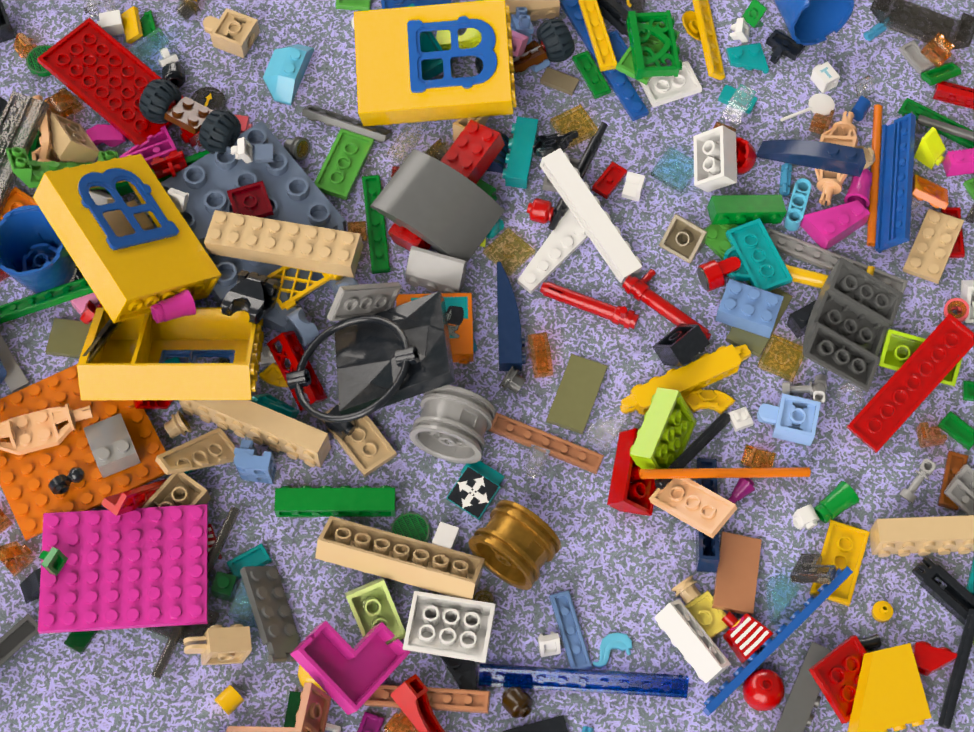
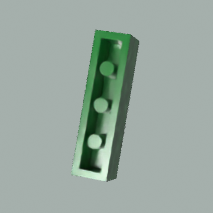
M781 194L711 196L707 206L712 225H741L758 218L761 219L763 224H777L782 222L787 212Z

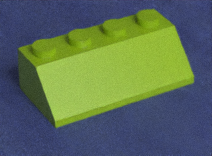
M888 329L882 344L881 359L878 366L898 371L926 339ZM962 359L940 383L955 387Z

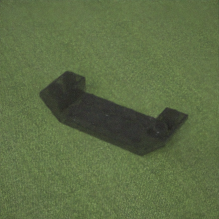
M873 0L870 8L879 23L884 24V27L945 50L969 47L974 36V16L963 13L958 21L906 0Z

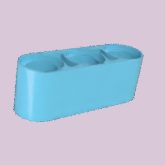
M805 178L798 179L794 185L784 220V227L789 231L798 230L804 216L811 190V182Z

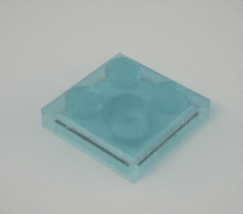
M669 147L651 171V176L682 193L694 177V160Z

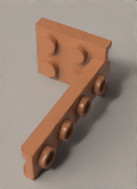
M305 682L300 695L301 701L299 710L296 713L295 727L229 726L226 732H325L332 698L312 682Z

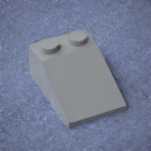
M121 413L83 428L103 478L141 463Z

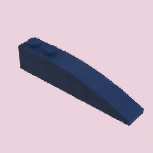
M811 140L762 141L757 152V157L857 177H860L866 164L864 149Z
M497 262L499 371H509L512 366L514 367L513 369L522 371V364H526V353H522V347H525V336H521L519 310L509 278L501 262Z
M697 458L696 468H717V459ZM696 478V483L718 494L717 478ZM696 529V571L717 573L720 561L719 532L711 538Z

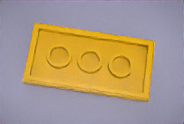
M832 519L830 520L810 594L818 596L820 593L817 590L825 582L830 584L834 580L831 576L839 568L843 571L848 566L853 573L827 599L850 606L870 532Z

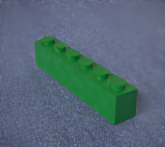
M367 485L360 488H352L351 486H341L340 488H332L331 486H321L320 488H312L311 486H301L300 488L282 486L281 488H275L274 512L276 517H396V490L388 485L380 486V488H372Z

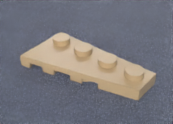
M219 427L158 455L155 461L166 475L234 462L235 446Z

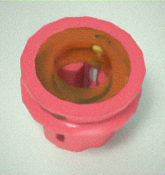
M952 298L945 304L943 312L945 318L950 313L960 322H963L968 317L970 309L965 300ZM953 310H957L958 315L953 314Z

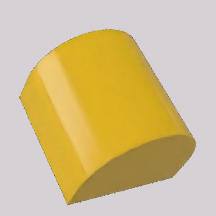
M229 685L214 701L230 715L244 702V699Z

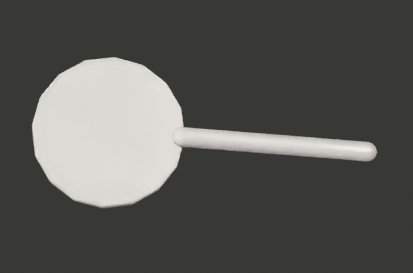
M815 94L809 99V108L783 117L780 121L783 122L808 111H812L820 116L829 115L834 110L835 103L826 94Z

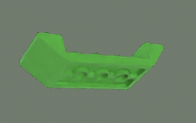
M19 147L6 148L13 173L29 188H37L44 173L47 171H56L66 167L71 168L92 163L29 161L25 149ZM112 150L99 151L97 161L119 158V155L116 151ZM96 187V188H92V189L104 190L105 188H103V187Z

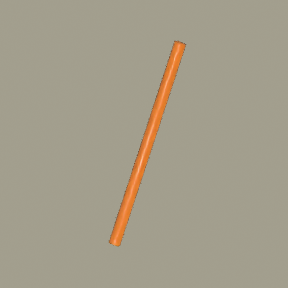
M880 104L874 105L872 149L875 153V161L870 168L873 176L868 207L870 215L867 227V246L872 247L875 246L880 173L883 106Z
M809 467L640 469L639 472L640 479L810 477L811 474Z

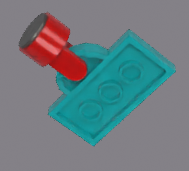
M760 218L727 230L725 235L732 247L725 252L724 260L720 262L712 260L699 265L697 268L700 283L708 292L724 286L725 277L742 282L750 280L753 287L765 291L779 288L791 283L793 280Z

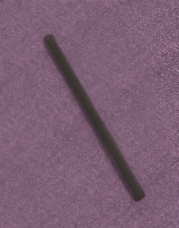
M231 506L208 554V578L240 513V510L236 507ZM186 625L174 626L151 676L161 679Z

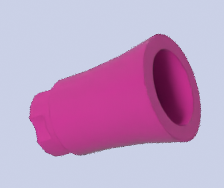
M864 169L860 177H852L850 187L844 198L845 204L859 200L865 208L869 206L873 176L869 169Z
M187 289L150 307L152 317L156 323L196 314L195 302Z

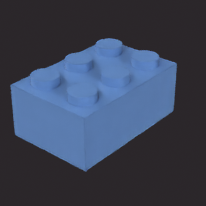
M729 279L715 321L770 339L784 296Z

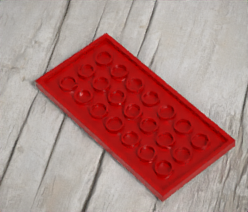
M88 18L37 58L39 64L134 145L138 144L140 146L147 141L148 136H154L160 132L161 127L165 125L166 128H169L173 124L170 121L164 124L150 122L142 115L139 109V101L143 90L151 81L162 78L91 18Z

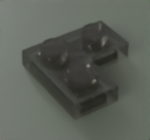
M801 554L790 575L791 582H799L801 584L832 583L837 573L836 566L821 565V554Z

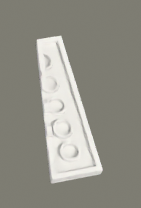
M570 209L561 218L555 230L551 232L517 280V283L530 294L588 238V235Z

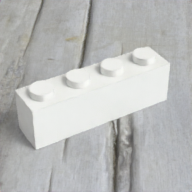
M680 599L670 602L654 617L658 622V626L666 632L672 644L684 655V659L691 664L698 677L705 683L716 679L731 665Z

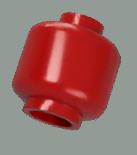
M536 198L533 203L529 202L526 213H529L531 221L546 224L552 220L555 207H552L550 201Z

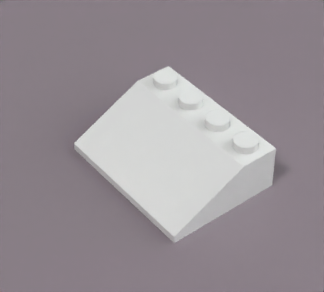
M414 591L403 650L486 663L496 604Z

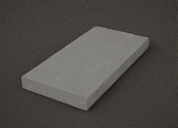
M398 282L340 286L327 318L330 322L342 321L354 316L374 315L387 311L393 307L401 285Z

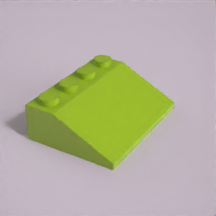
M658 387L656 393L652 396L650 407L644 415L643 424L638 429L635 443L630 448L631 458L641 469H667L687 447L697 421L678 390Z

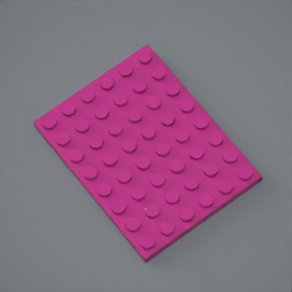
M207 504L137 508L118 516L109 510L43 514L42 551L49 552L52 547L57 548L68 560L57 576L48 572L41 565L38 616L39 634L208 624Z

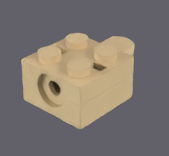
M226 8L220 19L207 16L203 20L204 31L210 34L213 47L241 58H245L260 33L257 19Z
M235 624L230 627L213 625L207 629L203 636L183 639L186 646L184 647V653L201 654L202 665L243 663L252 651L250 626L243 627L242 624Z

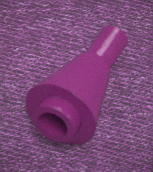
M739 478L728 500L735 504L755 491L753 487L755 485L750 478Z

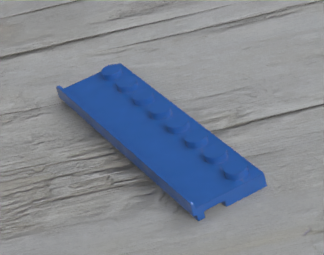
M913 113L894 120V123L888 126L886 124L882 125L875 249L878 253L910 241L916 116Z

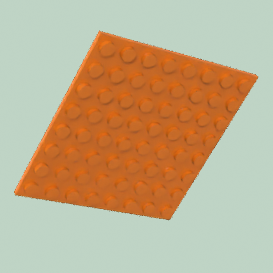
M77 364L0 399V423L13 417L48 408L65 407V404L68 403L72 410L90 405L93 418L76 421V430L71 431L57 446L23 455L0 450V486L26 541L43 533L44 513L90 511L100 506L105 497L138 488L165 475L155 459L166 451L145 410L136 409L133 400H81ZM121 413L141 463L103 478L83 428ZM66 420L57 424L58 430L67 425L69 421ZM9 437L0 438V442L11 443ZM73 467L83 469L85 473L84 479L79 483L71 482L68 491L64 494H53L48 487L49 482L53 478L62 474L67 476Z

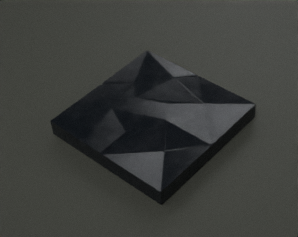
M440 291L374 314L390 319L400 326L408 338L410 347L416 346L420 356V361L417 364L409 366L407 376L399 390L381 408L455 382L446 305ZM359 323L335 332L338 400L341 415L368 407L381 398L396 380L401 367H398L396 364L394 353L398 349L403 348L400 339L390 328L377 323Z

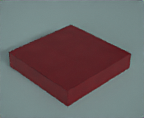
M263 181L227 191L234 213L261 218L274 215Z

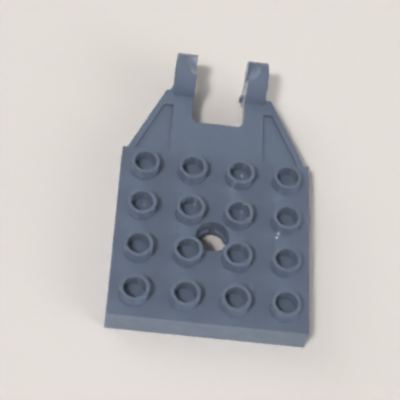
M262 121L239 136V138L244 137L253 146V162L245 163L242 159H235V154H231V147L227 146L224 154H220V152H215V154L209 153L176 173V177L171 176L161 182L166 192L170 188L189 193L186 210L180 213L222 274L211 291V294L221 306L226 294L237 284L238 274L241 270L267 276L282 267L280 265L208 253L204 240L214 211L234 213L227 194L228 190L263 181L274 215L264 218L347 231L345 219ZM273 143L274 162L255 163V144ZM288 269L285 276L295 277L297 269ZM300 270L298 278L308 280L310 271ZM313 272L311 280L319 281L324 277L321 273ZM344 276L337 281L330 280L322 286H326L328 289L331 288L337 294L340 286L359 284L355 280V276L354 278ZM284 280L282 288L292 290L294 281ZM297 282L295 290L303 291L306 289L307 283ZM312 291V292H310L309 294H307L306 296L302 297L301 299H299L298 301H296V303H298L299 301H301L302 299H304L305 297H307L308 295H310V294L313 293L314 291ZM281 292L279 298L281 302L287 301L291 293ZM276 302L275 307L263 316V326L280 333L294 331L303 346L312 343L319 335L317 327L313 322H309L306 319L301 307L296 308L294 306L289 310H286V308L282 310Z

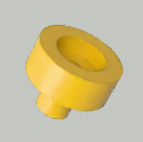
M878 601L872 607L871 613L876 621L883 623L890 620L893 615V608L886 601Z

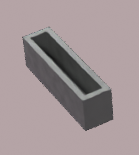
M29 614L0 638V666L38 633V623Z

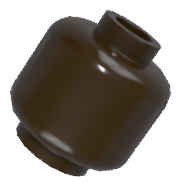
M512 686L503 693L502 706L513 718H524L530 714L533 700L522 687Z

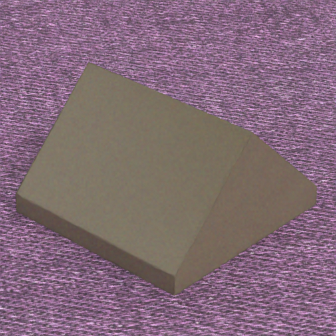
M675 213L659 246L691 264L704 246L708 231Z

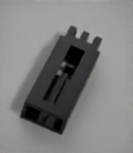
M597 0L602 16L622 35L628 36L627 24H624L620 18L623 16L622 20L626 21L628 11L633 10L622 0Z
M925 557L922 560L923 563L920 562L917 565L918 568L912 570V573L922 581L919 585L965 625L968 610L974 609V595L939 564L936 565L929 558ZM936 577L947 585L944 590L940 587L941 582L938 583L935 580Z

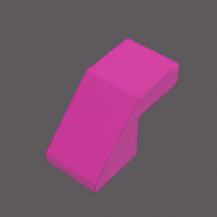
M97 124L86 130L95 146L104 143L110 147H116L125 142V136L112 125Z

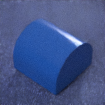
M864 96L859 97L851 110L854 113V120L862 121L871 107L870 101Z

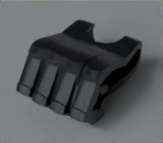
M241 270L238 274L237 284L226 294L222 301V314L232 316L237 311H246L249 313V322L258 324L263 316L275 307L281 283L265 275Z

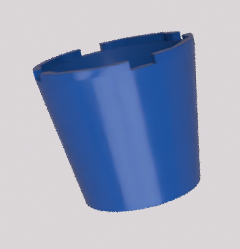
M773 0L791 37L796 43L807 46L827 40L826 36L832 32L837 33L846 24L854 8V0Z
M28 205L18 207L2 216L3 219L0 221V269L35 294L70 282L75 272V262L39 206Z

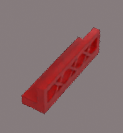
M945 81L936 84L933 99L974 109L973 88Z
M294 331L282 332L267 343L286 383V374L297 370L299 361L304 353ZM278 341L283 346L282 352H278L274 345ZM285 358L291 362L290 369H287L284 365ZM308 360L305 369L310 372L311 385L303 387V391L310 400L308 402L313 405L314 403L324 401L328 397ZM290 389L300 411H303L304 408L297 398L295 389Z
M167 479L105 497L101 505L116 516L142 508Z

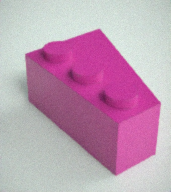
M164 125L156 135L148 136L147 141L140 146L138 144L119 157L141 154L149 167L153 169L151 165L153 158L157 156L166 157L171 151L177 149Z
M859 200L806 214L800 226L819 247L828 250L865 225L870 212Z

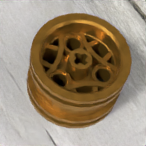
M501 500L496 508L491 511V520L487 526L477 529L474 536L470 538L468 542L469 548L474 556L485 558L484 566L498 578L516 588L529 590L539 578V570L544 563L552 561L555 554L561 549V542L550 526L535 513L516 502Z

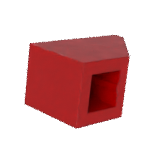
M925 641L916 642L912 646L918 672L925 676H929L949 665L957 658V653L951 652V649L933 647Z

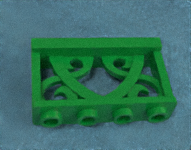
M670 10L647 13L628 11L626 24L635 79L640 80L643 77L658 76L678 77L679 70H682V60H679L678 57L680 48L679 45H676L677 31L673 29L675 21L674 16H671ZM654 22H663L665 24V27L660 28V23H658L655 27H653L652 24ZM645 32L647 33V35H646L645 37H641V36L639 35V34H641V33L644 34V35H645ZM651 35L658 38L664 44L657 54L650 48L641 46V44L649 40ZM647 52L649 54L648 56H643V53ZM668 59L671 61L672 65L661 66L658 61H661L662 64L667 65L665 60Z

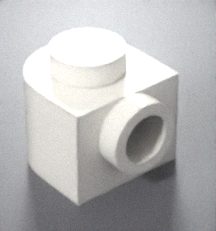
M811 504L796 510L792 516L794 526L800 530L814 528L818 525L817 521L820 519Z

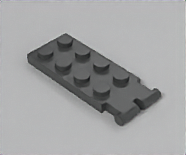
M277 566L243 567L240 573L262 644L267 646L269 652L268 662H296L290 653L298 646L300 638Z

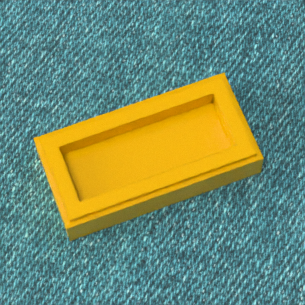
M135 6L121 14L126 42L129 44L143 36L139 11Z

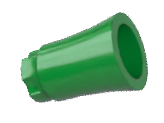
M840 481L818 503L814 510L820 520L826 524L848 508L859 503V497L850 485Z

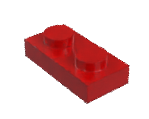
M612 161L594 183L592 191L607 199L627 175V170Z

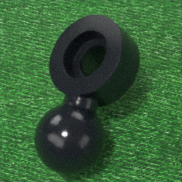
M73 467L67 476L62 474L53 478L49 482L48 487L53 494H64L68 491L71 482H81L85 477V473L82 468Z

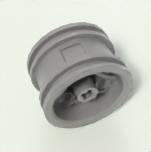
M445 385L425 392L420 404L422 412L420 417L414 420L409 435L410 440L419 449L443 460L461 464H472L480 461L486 445L484 440L485 432L491 429L496 415L493 405L482 396L470 390L452 385Z

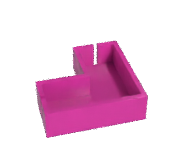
M324 621L317 625L290 655L344 712L350 715L358 711L409 655L410 651L403 650V644L399 639L388 644L385 643L395 635L383 622L372 627L357 645L352 648L327 621Z

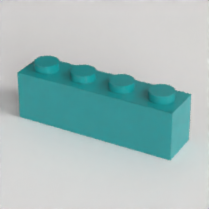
M517 116L516 123H512L511 134L514 135L513 138H509L508 149L511 150L510 153L506 154L505 164L508 165L507 168L503 169L502 179H505V186L527 189L533 157V145L535 144L538 131V119Z

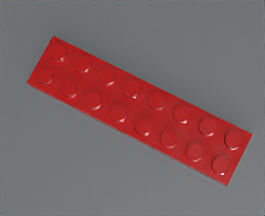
M949 313L846 428L877 453L974 346V333Z

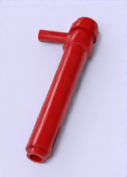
M650 269L641 279L631 275L626 278L622 288L629 295H634L637 301H642L676 326L679 324L699 325L706 338L710 339L712 334L709 333L708 329L650 289L647 283L656 274L653 269Z
M549 281L547 283L543 282L540 289L543 296L608 319L613 324L624 325L623 327L627 329H634L639 319V315L635 314V311H627L625 306L616 307Z

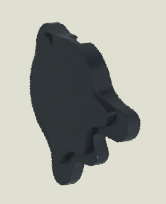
M571 131L563 135L555 133L549 136H538L536 138L537 142L533 145L534 155L543 158L559 148L563 151L569 146L570 142L579 137L578 132Z

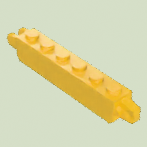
M732 344L727 347L721 346L716 352L706 353L698 360L691 361L684 367L673 368L661 377L655 376L649 382L643 385L638 384L632 388L630 395L622 399L620 412L628 414L637 410L639 414L645 415L650 407L652 396L656 393L658 387L678 390L683 396L737 373L740 363L751 356V351L746 344L734 347Z

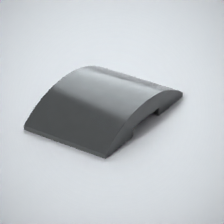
M415 149L412 150L371 204V208L399 227L403 226L430 244L436 252L464 260L466 264L505 212L493 198L464 175L438 159Z
M839 258L826 279L809 317L803 341V356L868 392L881 359L878 357L888 327L893 325L903 293L844 258Z

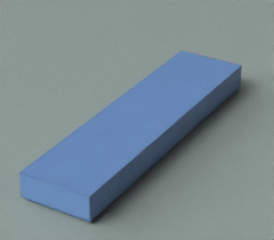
M569 590L549 595L572 674L592 669Z

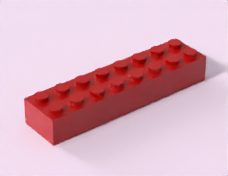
M471 119L440 161L477 184L505 144L500 132ZM395 223L388 231L394 243L409 251L412 246L425 250L431 247L430 244L403 226L399 227Z

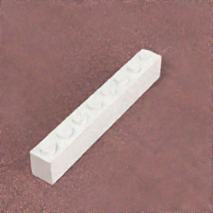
M561 148L543 157L540 167L618 281L623 283L629 275L635 276L642 268L641 260L633 254L630 244L621 237L619 228L612 224L610 215L601 208L599 199L592 195L587 182H583L578 169L570 163L567 153H563Z

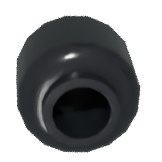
M168 63L162 69V79L169 80L180 88L185 83L184 68L178 63Z

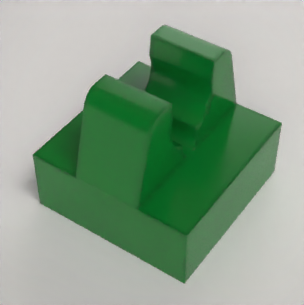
M54 547L49 552L43 550L39 556L43 560L41 565L55 576L59 574L68 560L59 549Z

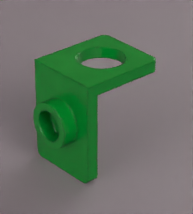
M752 0L741 18H744L753 28L762 27L764 24L760 19L767 8L758 0Z

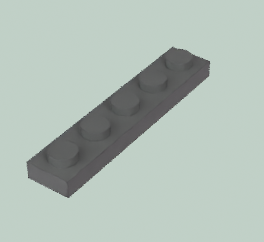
M310 104L303 108L302 116L307 117L310 121H320L330 127L336 126L340 129L373 138L376 142H385L391 136V130L378 126L363 127L360 120Z

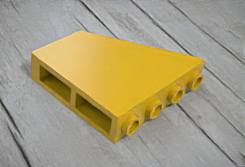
M910 643L864 654L847 732H888L887 729L893 728L894 731L907 729L906 724L911 723L912 727L925 724L924 720L932 718Z

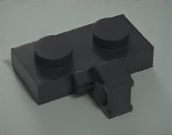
M777 29L767 38L765 43L772 47L771 51L773 53L769 61L774 64L781 57L785 59L786 56L795 61L805 49V46L796 43L792 38Z

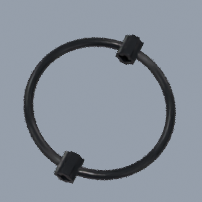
M376 315L354 316L330 326L319 334L303 353L297 370L286 374L288 387L295 389L301 406L313 417L333 423L350 422L370 415L385 405L403 384L409 366L417 364L420 361V356L416 346L410 347L405 332L395 322ZM359 323H377L395 332L403 348L398 349L394 353L396 364L401 369L392 386L381 398L364 409L343 415L323 413L315 409L307 401L303 387L311 385L310 372L305 367L313 352L329 336L345 327Z

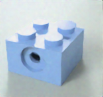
M782 393L778 406L763 403L759 407L757 419L759 422L774 425L773 438L811 446L815 437L821 402Z

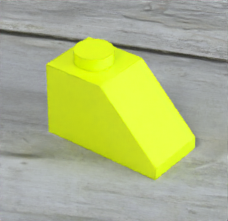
M934 127L921 139L914 156L915 159L931 170L935 165L939 166L945 159L943 155L946 150Z

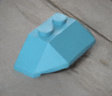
M295 44L274 50L263 76V80L274 101L292 105L314 48Z

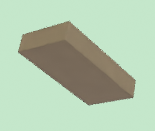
M547 67L540 79V84L572 96L579 84V79Z

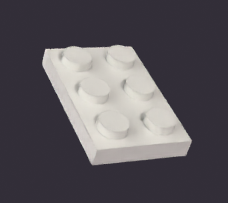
M688 61L682 62V70H679L678 77H652L647 85L640 82L653 108L702 92V86Z

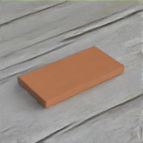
M722 531L719 545L720 561L715 577L712 608L743 615L746 613L750 616L753 615L762 539Z

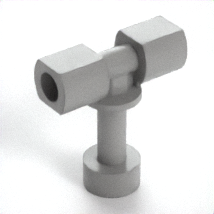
M816 375L814 383L810 381V385L791 386V382L782 383L783 394L810 393L814 401L821 403L826 401V375Z
M928 458L924 459L919 467V471L915 470L918 475L909 488H903L899 495L913 503L917 498L914 493L924 479L929 480L928 477L933 473L936 464Z

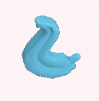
M618 632L608 634L602 639L599 661L593 662V666L596 668L606 666L612 649L626 650L627 655H630L632 640L627 634Z

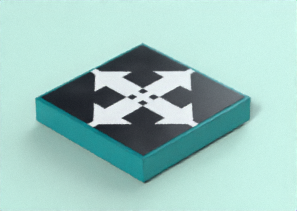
M467 466L446 499L480 521L501 489V486L470 466Z

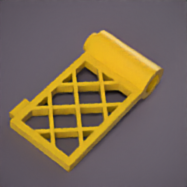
M282 266L267 275L268 278L281 279L276 302L282 310L285 308L289 310L296 306V301L330 280L337 281L344 277L317 272L321 273L324 278L319 281L311 280L312 275L316 271H310L308 280L298 278L300 270L304 269L293 268L297 269L295 277L285 276L286 271L292 267ZM284 280L294 281L292 290L282 288ZM297 282L307 283L306 289L303 291L295 290ZM281 292L291 293L290 298L282 303L279 299Z

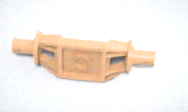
M35 95L31 98L32 106L26 110V118L30 128L39 129L42 136H39L41 147L31 152L32 160L38 162H61L57 158L52 145L51 110L43 105L42 96Z
M847 111L843 112L842 120L834 123L831 129L821 134L819 142L856 148L858 143L857 128L852 124L854 113L849 111L847 116ZM814 168L818 180L816 187L822 192L819 203L825 206L827 201L826 205L829 206L832 195L841 192L842 184L847 174Z
M68 403L65 404V407L48 408L5 420L0 423V438L9 437L11 443L0 442V450L23 455L57 446L71 431L76 430V421L93 418L92 409L89 405L72 410ZM66 420L69 421L67 425L58 430L57 424Z

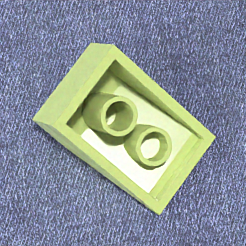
M383 577L345 593L363 637L372 627L383 622L395 635L392 639L386 641V644L396 639L401 640L405 638V629Z

